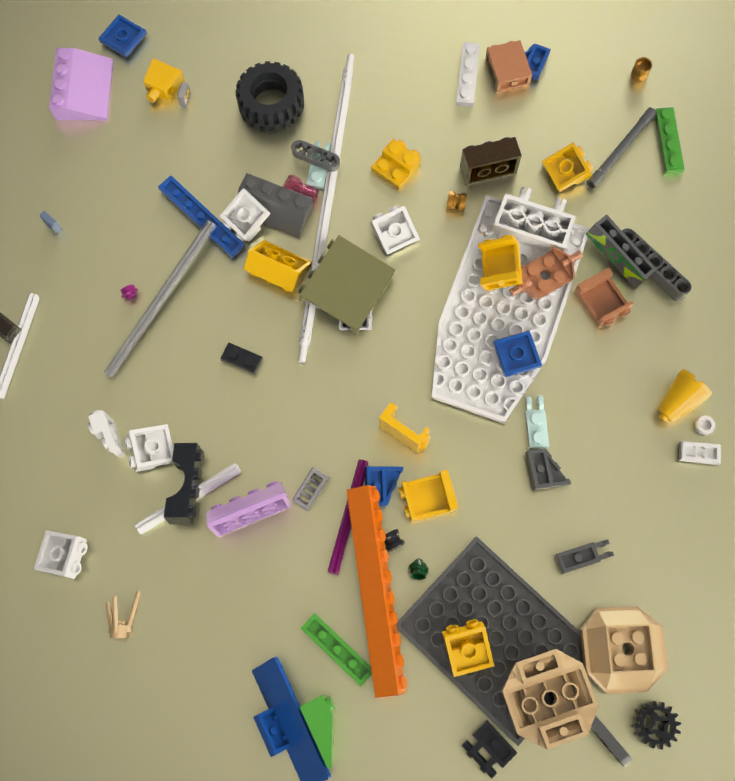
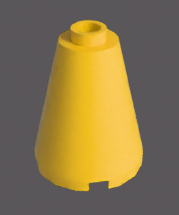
M682 369L657 409L659 412L657 416L665 423L667 421L672 423L707 400L712 392L702 381L699 383L695 379L696 376Z

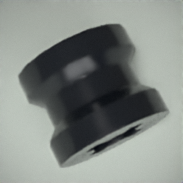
M398 529L385 534L386 540L384 543L387 546L386 550L388 553L405 544L404 540L399 537Z

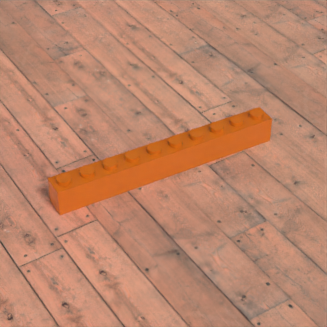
M370 485L347 489L375 698L401 695L406 693L407 679L403 674L404 659L400 653L401 638L396 626L398 617L396 612H394L393 605L395 596L391 591L390 582L392 581V576L387 564L389 555L387 550H385L384 541L386 540V535L382 529L381 521L383 520V515L379 509L378 502L380 494L376 486Z

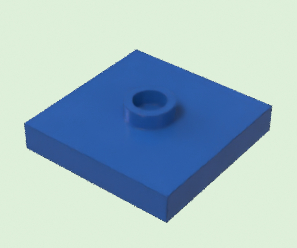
M118 14L98 39L100 43L127 58L147 32L144 28Z
M530 330L493 341L505 378L542 367Z

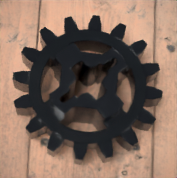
M651 701L650 706L647 703H643L644 710L637 708V712L640 715L633 716V719L637 721L633 728L639 730L635 734L636 737H643L642 744L649 742V748L654 749L657 745L658 749L663 750V744L670 748V740L677 742V738L674 735L681 734V731L676 729V726L681 725V722L675 721L678 714L671 713V706L664 708V702H659L658 706L656 701ZM654 710H659L663 712L665 715L658 716L657 712H655ZM655 721H660L659 729H654ZM655 734L659 740H654L648 735Z

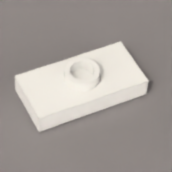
M681 440L679 442V461L719 465L721 464V445Z

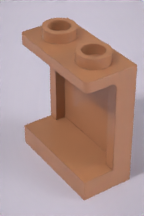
M521 40L487 47L486 60L490 61L495 76L496 92L530 85L532 72Z
M610 268L581 282L574 291L598 328L603 325L609 326L619 316L621 318L627 316L634 305L632 301L629 303L626 301L611 279L613 272Z

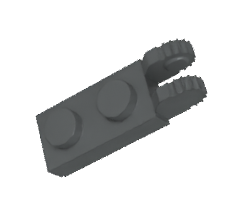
M609 540L597 543L592 542L555 554L561 574L601 562L603 559L614 556L613 551L598 555L596 549L610 544Z

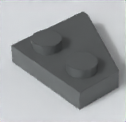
M546 448L525 452L533 491L571 485L570 479L565 478L560 471V466L552 459L551 454Z

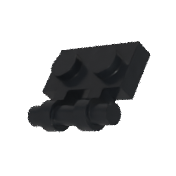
M488 720L472 734L477 740L474 745L468 740L461 745L467 751V756L470 759L473 758L480 766L479 769L483 773H487L491 779L497 774L492 767L496 762L501 768H504L517 754L516 750ZM482 747L491 755L488 760L478 752Z

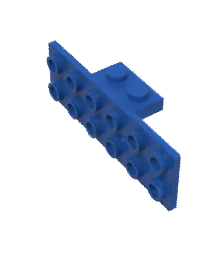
M275 656L252 670L268 707V710L253 717L270 757L287 750L300 781L328 780L331 778L329 769L326 767L302 714L300 704L286 677L283 666L278 657Z

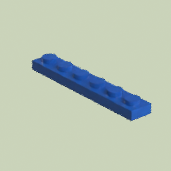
M169 176L158 186V189L200 229H203L202 227H204L207 220L214 223L216 227L214 231H210L208 237L232 259L245 248V244L174 177Z

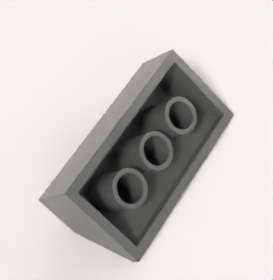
M246 173L239 187L238 194L243 188L246 189L271 213L262 224L300 238L314 210L313 198Z

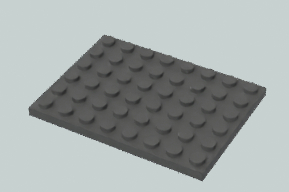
M477 536L396 624L397 629L517 746L525 738L516 734L502 694V689L514 664L554 649H558L583 663L580 631ZM476 619L479 622L482 621L486 628L494 667L454 677L442 632L446 631V627L450 625L462 627L466 626V622ZM547 692L544 696L546 704L550 705L554 701V696L551 692Z

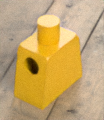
M153 58L143 80L148 91L145 96L146 99L152 103H155L158 97L169 100L180 88L181 83L185 82L182 70Z

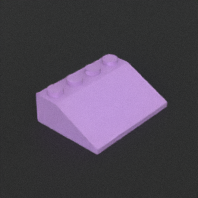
M56 48L49 109L55 120H108L113 71L112 58L76 48Z
M271 482L266 485L267 488L260 491L259 489H254L248 492V495L245 497L237 496L230 499L228 504L223 506L222 504H217L211 507V510L207 512L208 528L219 537L290 508L291 504L282 482Z

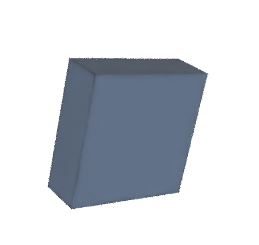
M43 211L40 214L43 222L55 233L58 234L62 230L57 221L48 213Z

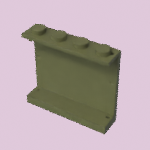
M338 235L335 240L332 239L328 244L327 248L329 250L326 255L323 253L317 262L319 264L317 269L313 268L309 273L308 278L310 280L308 283H303L298 291L300 294L299 301H302L303 298L350 326L349 332L356 335L392 278L395 269Z

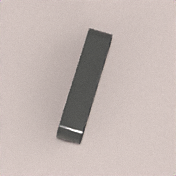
M629 228L623 229L624 234L651 263L656 265L657 270L649 278L673 300H683L691 290V283L635 231Z

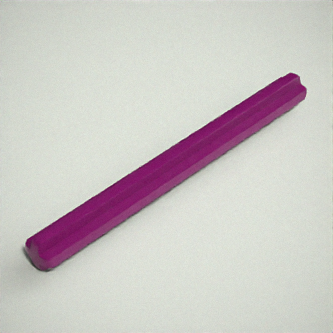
M358 460L350 489L363 486L365 467L368 466V461ZM348 499L328 567V572L334 575L339 573L351 529Z

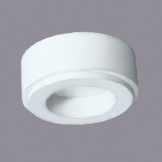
M700 416L694 422V430L699 435H709L715 429V422L709 416Z

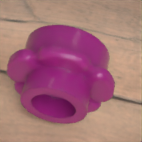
M134 284L120 290L122 293L121 298L133 299L137 296L138 289L135 288Z

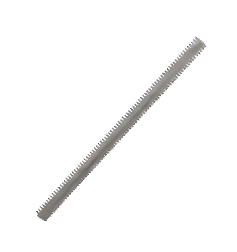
M207 220L204 227H202L203 229L199 231L195 240H193L194 242H192L193 244L189 246L186 253H184L185 255H183L184 257L180 259L177 266H175L176 268L171 272L172 274L162 285V289L158 291L159 293L149 304V308L145 310L144 316H141L134 329H132L133 331L128 335V339H125L123 347H120L121 349L112 358L113 360L104 370L106 375L114 377L113 374L117 373L116 371L121 367L122 361H125L126 355L130 354L131 347L134 348L135 344H137L135 341L139 340L140 336H142L141 334H143L142 331L146 330L148 322L151 323L152 316L158 313L157 311L161 307L160 304L163 306L162 303H164L165 297L171 294L170 292H172L174 284L177 285V280H179L178 278H180L182 272L185 273L184 271H186L188 263L194 260L193 258H195L197 250H199L200 246L204 245L203 243H205L204 241H206L205 239H207L206 237H208L210 231H214L215 224L210 220Z

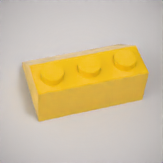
M263 240L249 250L243 270L248 271L252 276L265 279L270 284H276L287 292H294L300 287L312 265V261Z

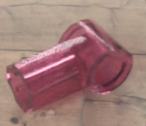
M289 175L282 186L313 198V204H315L319 194L318 189L303 183L295 175Z

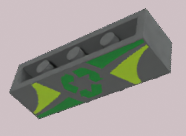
M607 214L597 221L586 233L588 238L634 288L638 287L657 270Z

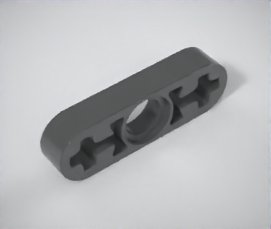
M296 140L291 145L292 154L297 159L329 172L337 171L340 167V158L335 153L303 140ZM319 153L321 156L318 159H312L311 155ZM332 160H335V163H332L331 165H329V162H332Z
M595 715L591 725L592 732L623 767H626L632 761L631 756Z

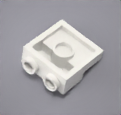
M243 188L222 212L220 217L224 220L223 224L230 230L233 228L237 232L235 235L244 242L246 240L250 242L261 230V224L271 213Z
M398 205L388 209V214L383 216L382 213L373 216V221L370 222L376 238L379 239L386 255L420 239L405 206L401 208Z
M103 410L91 412L88 416L90 420L88 428L91 434H95L97 439L100 438L105 449L108 448L110 453H114L117 457L126 455L113 419Z
M168 424L129 430L124 442L126 449L131 451L129 465L131 468L134 467L135 472L155 469L156 466L173 463V445Z
M46 530L33 570L75 579L76 575L81 571L80 560L87 551V539Z

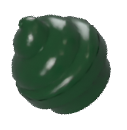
M420 558L414 560L408 568L410 577L415 580L425 579L429 571L426 563Z

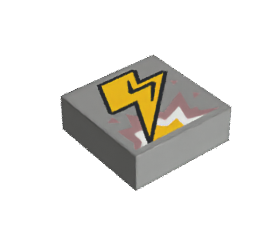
M182 82L177 98L180 106L187 108L191 91L189 84Z

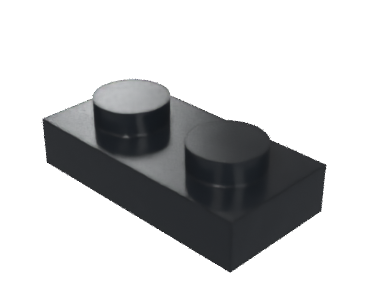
M228 342L220 359L227 364L255 375L263 357Z

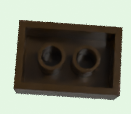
M505 137L499 141H488L481 145H470L462 149L460 170L465 186L517 174L522 155L516 137Z

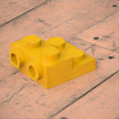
M393 138L382 150V155L371 166V171L399 190L420 167V154L414 149L410 151L406 148V144L402 140L396 141Z
M574 142L542 161L559 192L573 184L578 185L592 176L591 171L593 168L588 160L584 161L582 157L585 155L580 146L576 147Z
M476 619L466 622V626L462 627L450 625L446 627V631L442 632L454 677L494 667L486 628L482 621L479 622Z

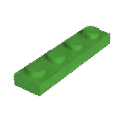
M656 108L655 120L665 174L683 173L685 169L674 108Z
M315 613L300 628L360 686L372 675L371 666Z

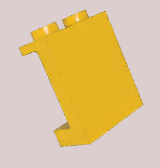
M504 235L494 240L486 239L478 243V248L482 253L483 277L480 278V285L486 291L523 284L519 242L513 235Z
M390 402L379 417V428L416 453L420 449L424 450L429 443L430 429L426 427L421 435L410 430L395 419L397 406Z
M448 469L440 471L437 475L409 482H401L402 487H399L401 499L405 498L407 506H404L406 518H410L411 523L455 512L458 509Z

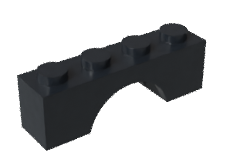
M174 443L172 462L177 469L184 472L185 479L181 489L173 496L166 498L164 518L169 524H193V519L197 515L195 504L196 498H199L198 482L202 477L201 462L204 461V451L198 443Z

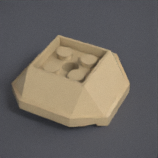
M638 606L596 608L580 629L585 671L587 676L604 694L648 692L668 670L663 626ZM623 644L628 646L627 655L622 651Z
M558 649L516 662L502 689L516 734L547 750L589 735L599 707L583 663ZM547 692H551L554 696V701L550 705L544 701V696Z

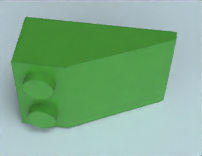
M324 694L300 706V709L326 767L329 769L332 767L334 760L333 709H335V705L331 697H326Z

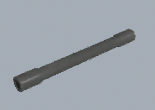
M649 107L644 112L639 121L610 156L587 180L586 183L590 188H596L609 169L644 127L656 116L657 112L654 108Z

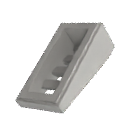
M312 467L292 501L309 511L327 484L330 476L318 468ZM315 474L323 479L322 482L313 478V475ZM309 481L316 484L318 488L315 489L314 487L309 485ZM307 488L313 492V496L305 492L304 489ZM302 494L303 496H305L306 498H308L310 501L307 503L306 501H304L303 499H301L299 496Z

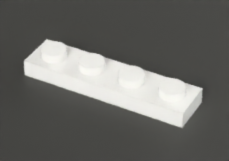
M463 42L456 98L457 106L473 107L480 44Z

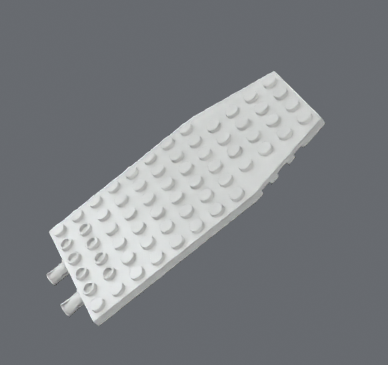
M521 187L518 198L505 194L503 200L486 195L439 320L431 398L503 424L541 368L505 378L493 341L530 330L543 366L547 360L573 281L539 300L531 298L525 292L522 293V291L512 296L509 289L515 286L486 291L480 285V278L483 277L482 253L478 248V243L486 239L494 240L504 235H513L519 242L521 266L523 267L550 252L553 247L568 255H572L578 250L583 253L588 238L586 233L590 229L574 224L576 216L563 212L567 204L565 199L559 205L561 198H556L553 209L528 201L532 190L528 188L526 194H524L526 187ZM578 259V260H576V261L574 262V273H575V274H576V271H577V268H578L580 259ZM546 272L540 274L541 278L545 280L550 278V275Z

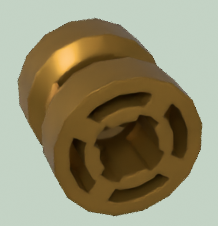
M641 57L636 60L631 71V77L634 81L644 82L647 79L652 68L650 59Z
M449 191L446 209L452 210L456 208L459 211H464L467 193L456 194L454 191Z

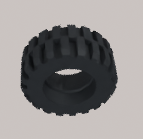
M265 61L264 64L257 63L255 67H249L246 70L247 73H242L240 80L237 81L235 92L241 116L244 121H247L249 126H255L256 130L262 131L263 129L265 132L271 133L272 130L279 132L282 128L287 129L291 123L295 124L298 121L297 117L301 116L302 109L304 108V94L301 79L293 69L290 70V67L285 64L282 66L280 62L274 61V63H270V61ZM266 90H278L285 94L284 98L275 104L266 105L255 100L260 93Z

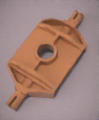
M553 247L550 252L523 267L521 266L523 284L509 289L510 294L514 296L522 291V293L525 292L531 298L537 300L573 281L575 277L574 262L582 258L583 254L578 250L574 254L568 255ZM546 272L550 275V278L545 280L541 278L540 274Z

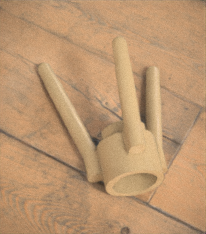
M140 591L136 592L127 625H125V621H118L117 596H113V619L110 602H106L110 638H127V632H131V625L139 601Z

